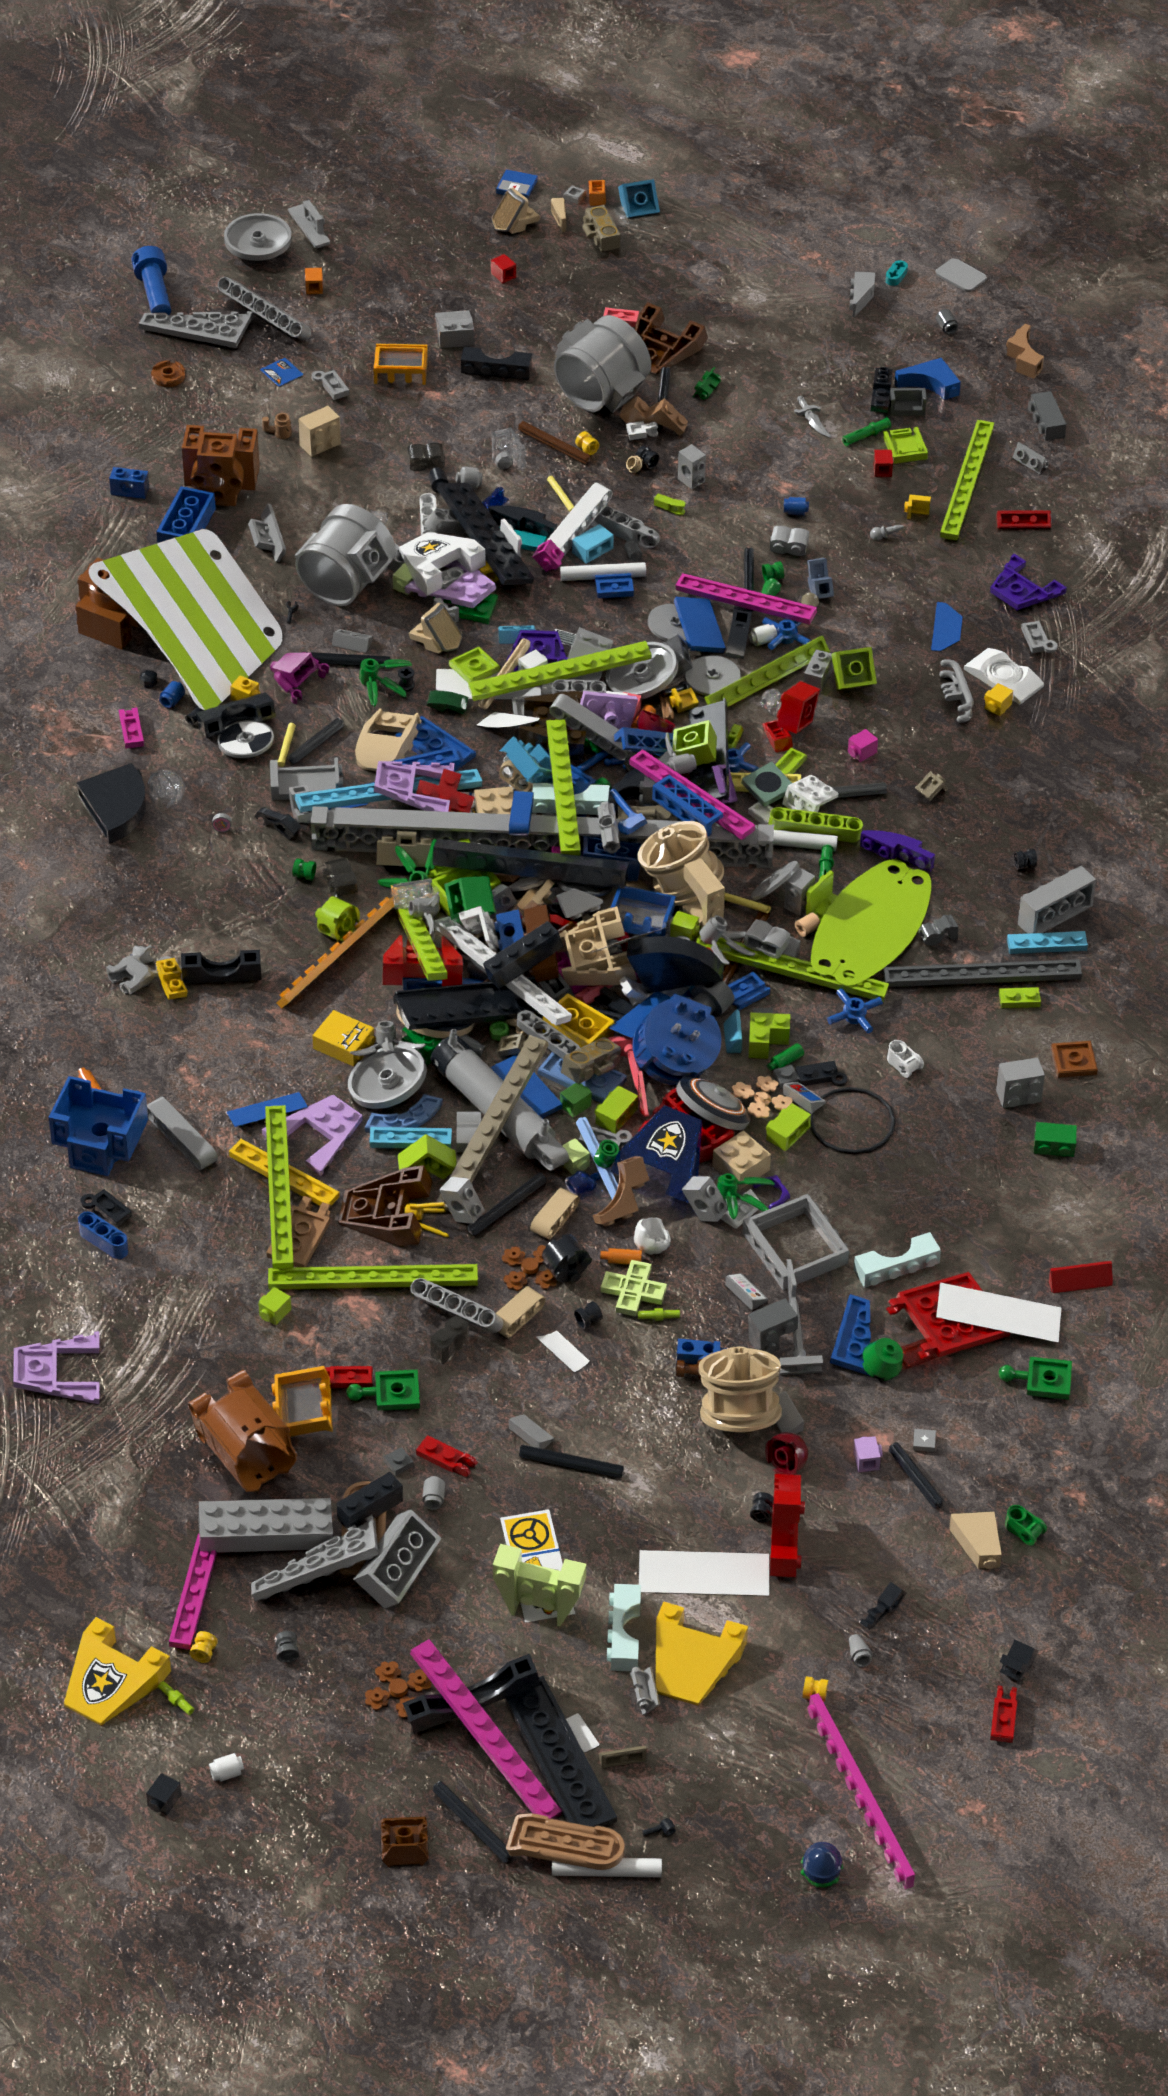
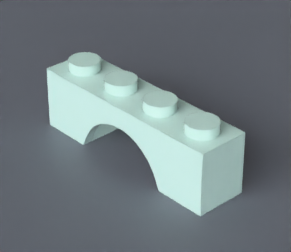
M533 783L534 801L532 813H556L553 784ZM590 785L584 792L575 794L576 814L598 815L597 807L602 802L608 801L610 803V786Z
M929 1232L911 1238L910 1249L899 1257H885L874 1250L855 1256L854 1271L864 1288L877 1285L889 1279H895L926 1267L935 1266L940 1263L941 1249Z
M614 1584V1593L609 1595V1606H613V1611H609L608 1624H613V1627L608 1629V1643H612V1648H607V1661L611 1662V1671H631L632 1668L638 1667L639 1640L629 1636L623 1627L632 1618L640 1616L641 1585Z

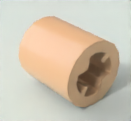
M810 913L797 920L795 928L802 937H805L818 929L820 920L815 913Z

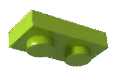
M1039 987L999 989L1001 1008L1041 1006Z

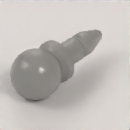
M904 526L875 527L871 530L870 537L873 540L879 541L883 537L888 538L887 534L900 531Z

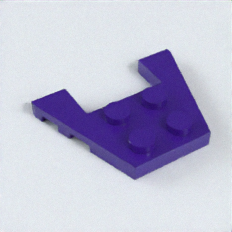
M1012 554L1009 563H1006L1004 570L998 575L990 588V593L1016 610L1063 595L1067 591V587L1056 580L1040 588L1017 573L1026 567V561L1016 554Z
M520 630L507 660L523 638L531 642L525 655L537 650L547 658L548 664L567 660L568 657L565 655L564 647L557 631ZM518 665L516 666L513 672L518 671Z

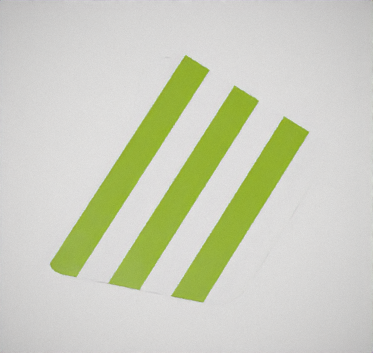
M201 529L93 563L89 568L91 580L122 606L147 631L174 666L193 701L203 710L217 707L231 694L230 686L240 675L248 678L281 645L282 630L278 622L221 540L212 531ZM212 550L220 552L221 559H213L210 556V552ZM106 570L110 577L102 579L98 576V571ZM271 627L275 631L274 636L265 635L263 629Z

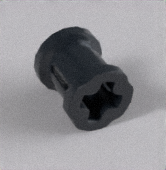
M411 667L399 669L398 677H400L398 685L405 692L413 690L415 687V682L413 681L414 670Z

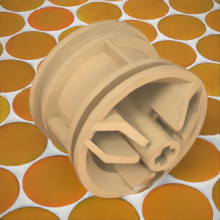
M694 821L678 822L658 830L642 844L638 852L640 865L645 868L649 875L654 877L653 887L655 892L676 896L675 906L698 900L695 892L684 880L685 864L701 858L719 881L722 880L724 875L722 862L712 851L708 850L709 840L705 827Z
M740 1346L717 1351L704 1357L699 1363V1374L701 1375L703 1386L708 1389V1393L702 1399V1407L700 1409L701 1420L715 1429L736 1433L752 1432L775 1424L782 1416L779 1396L773 1391V1387L779 1380L781 1369L779 1359L771 1353Z

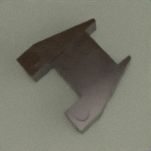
M568 691L524 698V716L540 719L532 722L531 727L519 726V740H522L525 745L531 743L535 747L541 744L549 753L546 720H558L550 714L549 709L559 694H565L580 704L583 691ZM566 725L570 759L584 760L586 731L570 730V727Z

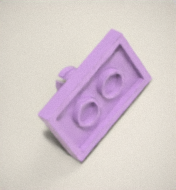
M583 691L580 704L620 730L622 727L631 728L638 698L629 695Z

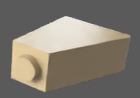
M995 1512L951 1514L950 1531L978 1569L1000 1567L1001 1549Z

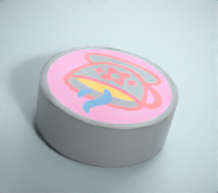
M224 813L216 814L212 821L213 828L218 832H227L231 828V817Z

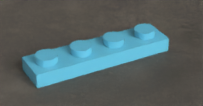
M1085 931L1007 935L1009 954L1087 951L1088 947Z
M370 1127V1148H407L425 1134L451 1148L452 1128Z

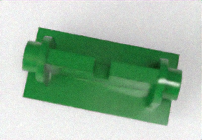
M715 367L710 372L706 371L701 378L703 382L699 380L694 387L696 392L692 396L693 398L698 394L701 399H708L721 382V376L713 372Z

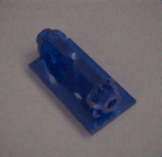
M497 487L491 496H488L482 502L488 512L490 506H503L509 501V498L504 497L505 490L503 487Z

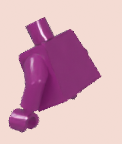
M309 652L287 653L278 662L273 661L270 665L275 681L286 693L291 694V702L293 704H297L296 697L302 700V692L293 688H297L316 669H318L317 674L320 678H325L326 673H329V666L325 663L319 664V661Z

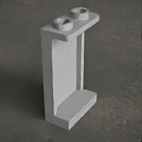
M338 757L334 758V765L278 768V761L270 760L272 800L290 799L288 788L306 784L311 792L343 788V777L339 778V776L343 775L342 764H338Z

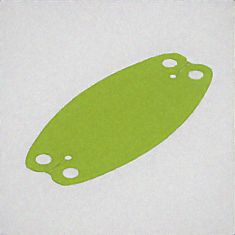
M891 859L874 866L852 881L833 900L822 917L811 951L812 969L819 974L835 977L837 982L843 985L851 986L870 978L890 964L913 940L923 922L931 894V878L929 874L919 869H910L906 863L900 860ZM891 865L897 866L900 872L897 874L890 873L888 867ZM919 876L924 882L922 884H915L912 882V877ZM826 959L830 961L831 966L823 968L819 965V961ZM850 970L855 973V977L847 979L843 976V972Z

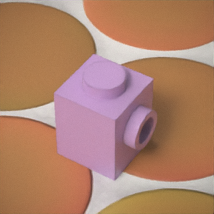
M876 1437L854 1439L853 1454L858 1472L879 1470L880 1458L883 1454L881 1444L877 1445Z

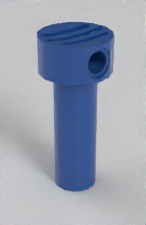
M156 246L141 247L131 257L134 275L144 283L151 313H166L170 315L171 306L163 279L167 272L165 255Z

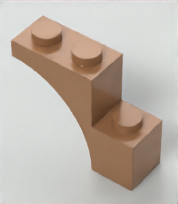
M1024 324L1020 329H1017L1012 338L1008 339L1006 343L1007 355L1016 359V372L1035 379L1043 370L1044 356L1035 352L1028 344L1031 326Z
M637 396L624 404L620 413V417L626 423L644 421V423L656 422L670 428L678 435L685 432L688 423L686 418L665 398L649 407L646 402Z
M634 1156L617 1163L619 1169L617 1191L611 1202L602 1211L593 1215L595 1223L608 1226L615 1223L614 1220L617 1218L627 1219L633 1216V1212L639 1211L632 1189L644 1186V1182L650 1180L643 1157Z

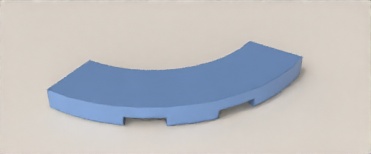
M424 1094L405 1113L399 1115L397 1113H371L365 1126V1132L370 1133V1127L417 1128L430 1120L439 1111L443 1104V1099Z

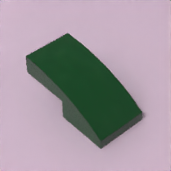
M434 690L429 692L426 706L441 712L448 708L464 714L469 697L454 692Z

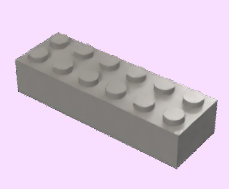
M331 1498L199 1502L200 1551L211 1553V1550H216V1552L311 1550L333 1537Z

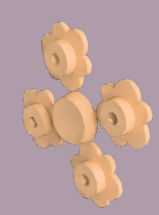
M770 1076L757 1077L756 1086L763 1092L755 1093L750 1085H745L743 1082H737L731 1088L734 1091L733 1095L738 1098L748 1099L754 1096V1102L750 1103L747 1111L756 1118L769 1117L770 1108L767 1106L770 1102L780 1111L783 1108H787L793 1102L791 1097H784L783 1095H778L771 1099L767 1092H775L778 1082L772 1080Z

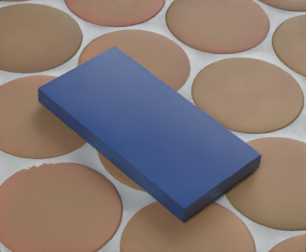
M675 597L674 604L689 650L724 653L726 647L710 600Z
M420 717L422 722L416 726L418 734L413 739L411 750L421 755L455 747L460 758V765L454 766V772L476 757V751L425 717ZM397 733L396 737H401L402 733Z
M518 1054L490 1068L504 1081ZM533 1072L520 1097L541 1118H544L562 1109V1103Z

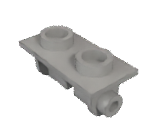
M1018 442L1012 458L1038 474L1041 473L1042 468L1049 466L1048 459Z
M634 1667L631 1670L630 1677L633 1680L634 1686H636L637 1706L640 1707L644 1716L659 1706L660 1702L652 1668L649 1667L643 1671L639 1667Z

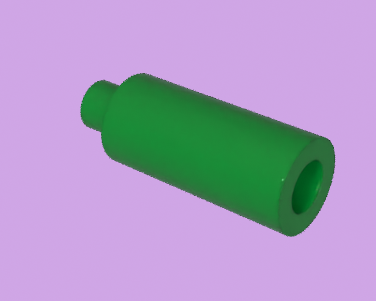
M794 1044L772 1057L771 1062L767 1064V1068L772 1071L791 1064L804 1056V1049L800 1044Z

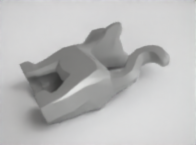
M134 946L131 955L124 957L116 966L108 965L106 967L108 979L112 983H117L124 977L129 979V981L127 980L119 984L120 990L124 994H132L140 988L148 986L155 978L159 977L157 967L156 970H151L145 965L154 961L150 954L152 946ZM164 956L161 957L159 960L170 959L172 957Z

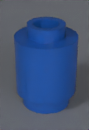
M784 498L783 513L805 516V512H809V501H806V498Z
M170 682L160 694V703L166 708L175 706L185 695L184 686L180 682Z

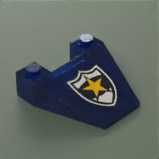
M664 1105L618 1152L610 1172L619 1175L618 1162L634 1156L643 1157L645 1164L673 1175L665 1194L689 1203L682 1189L693 1176H698L702 1120Z

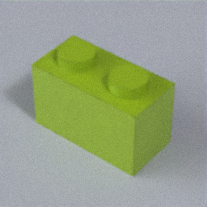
M618 1085L613 1091L608 1093L602 1104L597 1105L594 1112L596 1115L595 1124L616 1134L637 1111L638 1095Z
M791 1103L787 1108H783L774 1120L767 1124L766 1140L787 1151L810 1128L811 1114Z

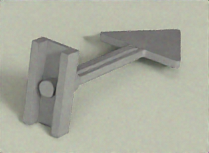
M787 1259L789 1304L798 1315V1329L793 1331L795 1350L793 1351V1357L780 1358L781 1369L779 1375L822 1373V1355L806 1356V1351L803 1350L799 1306L796 1300L797 1284L791 1259Z

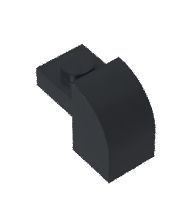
M1014 1639L1008 1655L1003 1654L1000 1659V1663L1003 1664L1000 1672L1021 1682L1030 1670L1039 1650Z

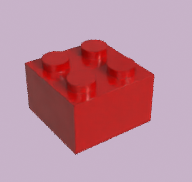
M800 681L786 692H783L780 698V702H782L781 708L777 713V726L797 734L812 723L820 689Z

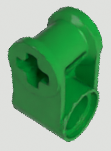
M1012 1505L1008 1508L1005 1527L1025 1544L1034 1545L1036 1539L1041 1534L1047 1532L1045 1522L1031 1514L1024 1507Z

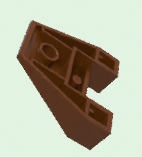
M647 302L638 315L635 331L640 335L648 349L651 358L650 373L657 375L661 373V368H670L699 352L708 339L705 326L691 320L680 336L660 328L665 320L662 308Z
M424 1165L403 1168L346 1190L338 1224L397 1246L419 1244L422 1227L413 1212H404L406 1204L410 1203V1199L430 1196L433 1181Z

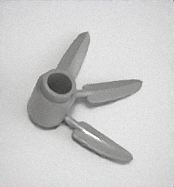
M667 732L665 740L670 755L667 766L680 775L692 772V770L696 769L694 755L687 753L677 756L673 751L669 733Z
M439 892L432 898H415L410 900L408 906L410 915L427 920L432 940L434 939L433 918L439 911Z
M715 915L711 917L699 932L704 943L713 944L711 949L723 964L729 965L730 963L725 959L716 944L720 937L724 938L726 944L734 950L748 956L755 955V953L733 941L734 939L744 938L746 932L726 931L727 922L721 916Z
M381 1021L376 1027V1045L359 1051H351L350 1054L355 1056L368 1055L376 1052V1048H383L384 1052H393V1046L396 1043L414 1049L423 1048L426 1044H414L397 1040L394 1023L391 1021Z

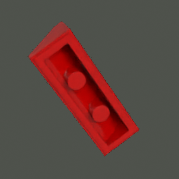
M1051 510L997 511L996 513L998 528H1051Z
M1111 1261L1050 1269L1049 1285L1052 1293L1106 1287L1113 1284Z

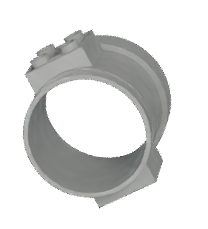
M606 315L594 323L589 319H586L583 323L581 321L574 326V330L571 332L568 330L562 336L563 340L558 343V349L555 353L557 357L554 361V372L561 389L574 404L590 412L599 411L604 405L611 413L615 412L636 395L651 370V358L640 335L624 320Z
M341 504L336 506L323 520L319 532L314 533L294 555L296 558V570L303 584L319 599L332 605L346 606L352 603L366 585L373 583L388 567L395 557L396 547L389 530L376 516L359 506Z

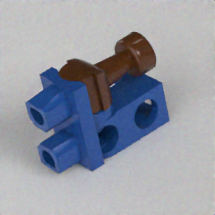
M678 1338L676 1377L692 1374L698 1375V1378L701 1380V1375L699 1374L700 1361L709 1354L727 1348L720 1347V1341L712 1343L709 1341Z

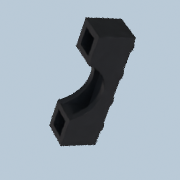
M464 347L461 357V373L530 379L532 353L514 352L507 358L494 359L486 356L481 348Z
M266 692L196 713L199 730L206 738L224 733L228 725L237 721L253 720L262 722L276 717L274 701Z
M633 768L612 789H616L625 801L639 800L640 794H643V792H639L640 781H644L645 775L636 768ZM610 795V803L614 804L616 819H618V804ZM590 815V818H599V815Z
M240 950L234 959L226 962L208 960L201 952L181 953L182 981L184 984L262 980L260 950Z

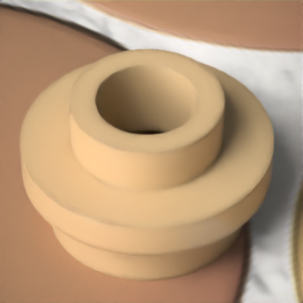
M631 456L628 458L626 467L629 472L637 473L642 468L641 457Z

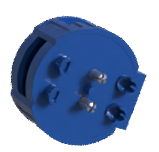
M677 994L659 1003L638 1025L634 1033L633 1053L640 1069L644 1070L656 1081L668 1085H678L684 1076L700 1077L714 1063L721 1048V1032L714 1016L710 1015L711 1007Z

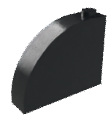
M132 763L76 783L79 799L109 844L130 834L142 821L146 810L145 786L140 770L136 769Z
M668 936L628 940L627 958L647 993L723 981V963L715 953L699 943Z

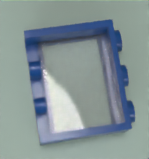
M625 886V888L617 889L611 908L618 907L624 932L642 935L659 930L646 936H666L672 914L674 913L676 896Z

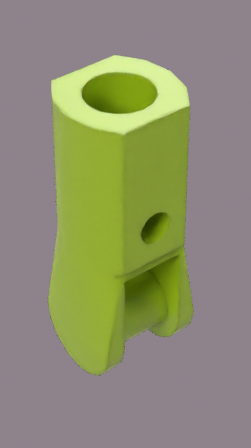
M659 493L654 498V506L679 516L685 514L684 507L686 503L684 501Z
M732 725L728 733V749H736L744 732L742 726Z

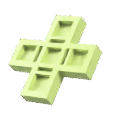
M631 1260L626 1275L606 1271L601 1285V1292L619 1296L616 1305L617 1313L636 1316L641 1301L662 1305L667 1284L648 1280L652 1264Z

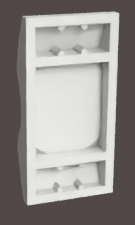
M987 648L964 666V670L992 688L999 683L1014 690L1013 701L1019 705L1044 687L1042 680L1029 667L1019 666L1005 652Z

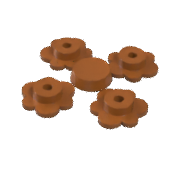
M538 1246L537 1250L533 1252L535 1258L529 1257L524 1259L525 1252L521 1251L519 1247H512L504 1251L502 1261L509 1263L510 1266L521 1265V1270L523 1271H511L509 1275L504 1276L503 1281L507 1284L508 1289L522 1290L523 1285L527 1284L526 1274L535 1273V1283L540 1285L542 1289L556 1286L557 1280L548 1269L539 1271V1264H542L544 1260L542 1253L546 1246Z
M384 1661L381 1663V1666L375 1669V1674L381 1682L387 1681L390 1683L388 1691L382 1690L380 1687H376L374 1690H367L365 1692V1704L371 1706L373 1710H380L382 1706L388 1705L390 1695L397 1698L401 1697L400 1703L396 1704V1710L399 1717L407 1718L403 1703L415 1698L405 1696L408 1688L421 1692L423 1689H430L432 1683L422 1669L416 1670L415 1673H410L408 1676L409 1680L406 1683L405 1680L397 1678V1676L401 1675L398 1663L395 1661L389 1663Z

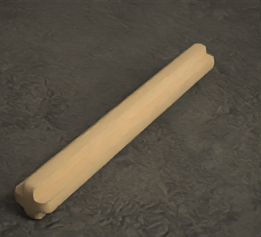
M523 638L497 676L514 671L518 665V659L523 657L530 647L531 642ZM496 696L481 699L479 707L484 710L488 709Z

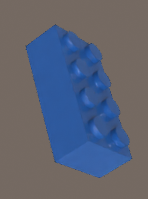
M181 486L156 531L157 543L205 529L216 510L215 493Z

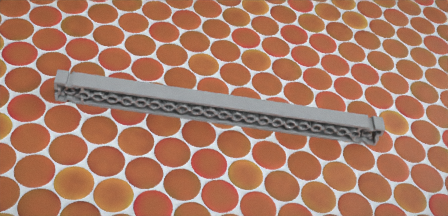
M313 806L311 816L312 850H328V847H335V851L377 852L378 838L389 835L393 836V839H397V831L417 832V840H420L422 837L432 838V841L434 839L453 841L469 839L470 843L552 852V846H560L557 816L532 815L528 837L509 835L510 814L341 807L328 810V807ZM577 817L580 854L584 836L602 838L598 824L599 818ZM616 819L617 826L619 822L623 821L624 819ZM646 820V825L629 835L619 832V841L641 843L642 846L658 830L683 821ZM714 823L712 824V835L707 837L709 840L708 850L717 856L723 866L749 867V864H757L756 868H772L774 825H755V831L741 840L719 824ZM401 839V841L412 842V839Z

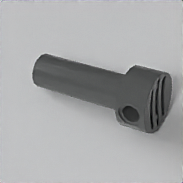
M724 981L697 985L691 990L693 1001L711 1007L710 1015L714 1017H720L734 1002L732 990Z

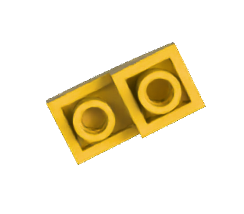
M175 958L156 961L158 975L168 1000L187 997L188 991L181 979L182 971Z

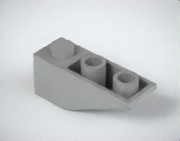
M855 272V277L851 278L850 299L853 300H850L849 310H853L852 317H855L874 297L875 273Z

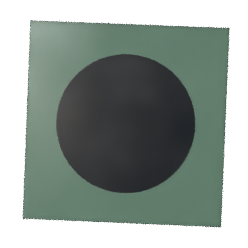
M773 762L743 777L741 781L743 786L763 807L784 797L787 786L792 784Z

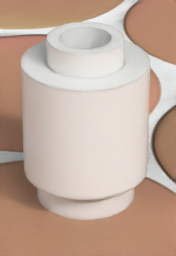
M769 624L752 628L751 633H749V640L755 646L770 643L777 636L776 628L774 625Z
M235 1753L214 1759V1762L209 1764L213 1780H219L220 1782L240 1776L241 1770L244 1769L241 1757H236Z

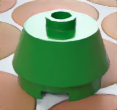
M881 1338L870 1343L863 1351V1368L871 1377L878 1376L884 1378L883 1381L892 1379L902 1369L903 1350L901 1346L890 1338Z

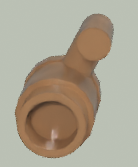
M277 414L274 426L269 425L268 417L262 418L263 431L275 433V436L279 439H287L292 435L291 420L288 414Z

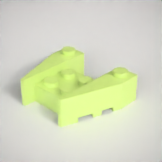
M500 1544L493 1562V1579L511 1615L515 1616L518 1604L521 1602L524 1605H533L546 1610L557 1611V1626H561L580 1597L586 1579V1564L565 1559L561 1571L522 1562L521 1548Z

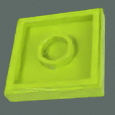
M480 647L449 660V666L467 683L482 680L500 672V665Z

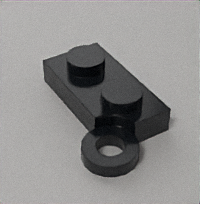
M835 1061L797 1066L795 1070L800 1078L799 1083L803 1086L832 1082L835 1086H844L847 1083L846 1074L837 1072L838 1069Z
M105 1189L96 1195L85 1194L80 1199L83 1208H95L99 1214L115 1227L120 1226L132 1217V1211ZM92 1200L91 1203H86L85 1201Z

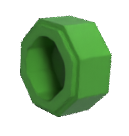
M501 1021L494 1022L489 1028V1034L492 1039L500 1041L501 1037L509 1035V1027L507 1023Z

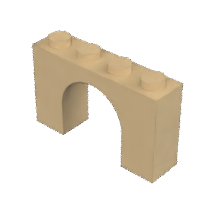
M701 858L685 864L684 880L695 892L698 900L683 905L682 912L699 917V925L702 929L711 917L718 915L723 918L725 887Z

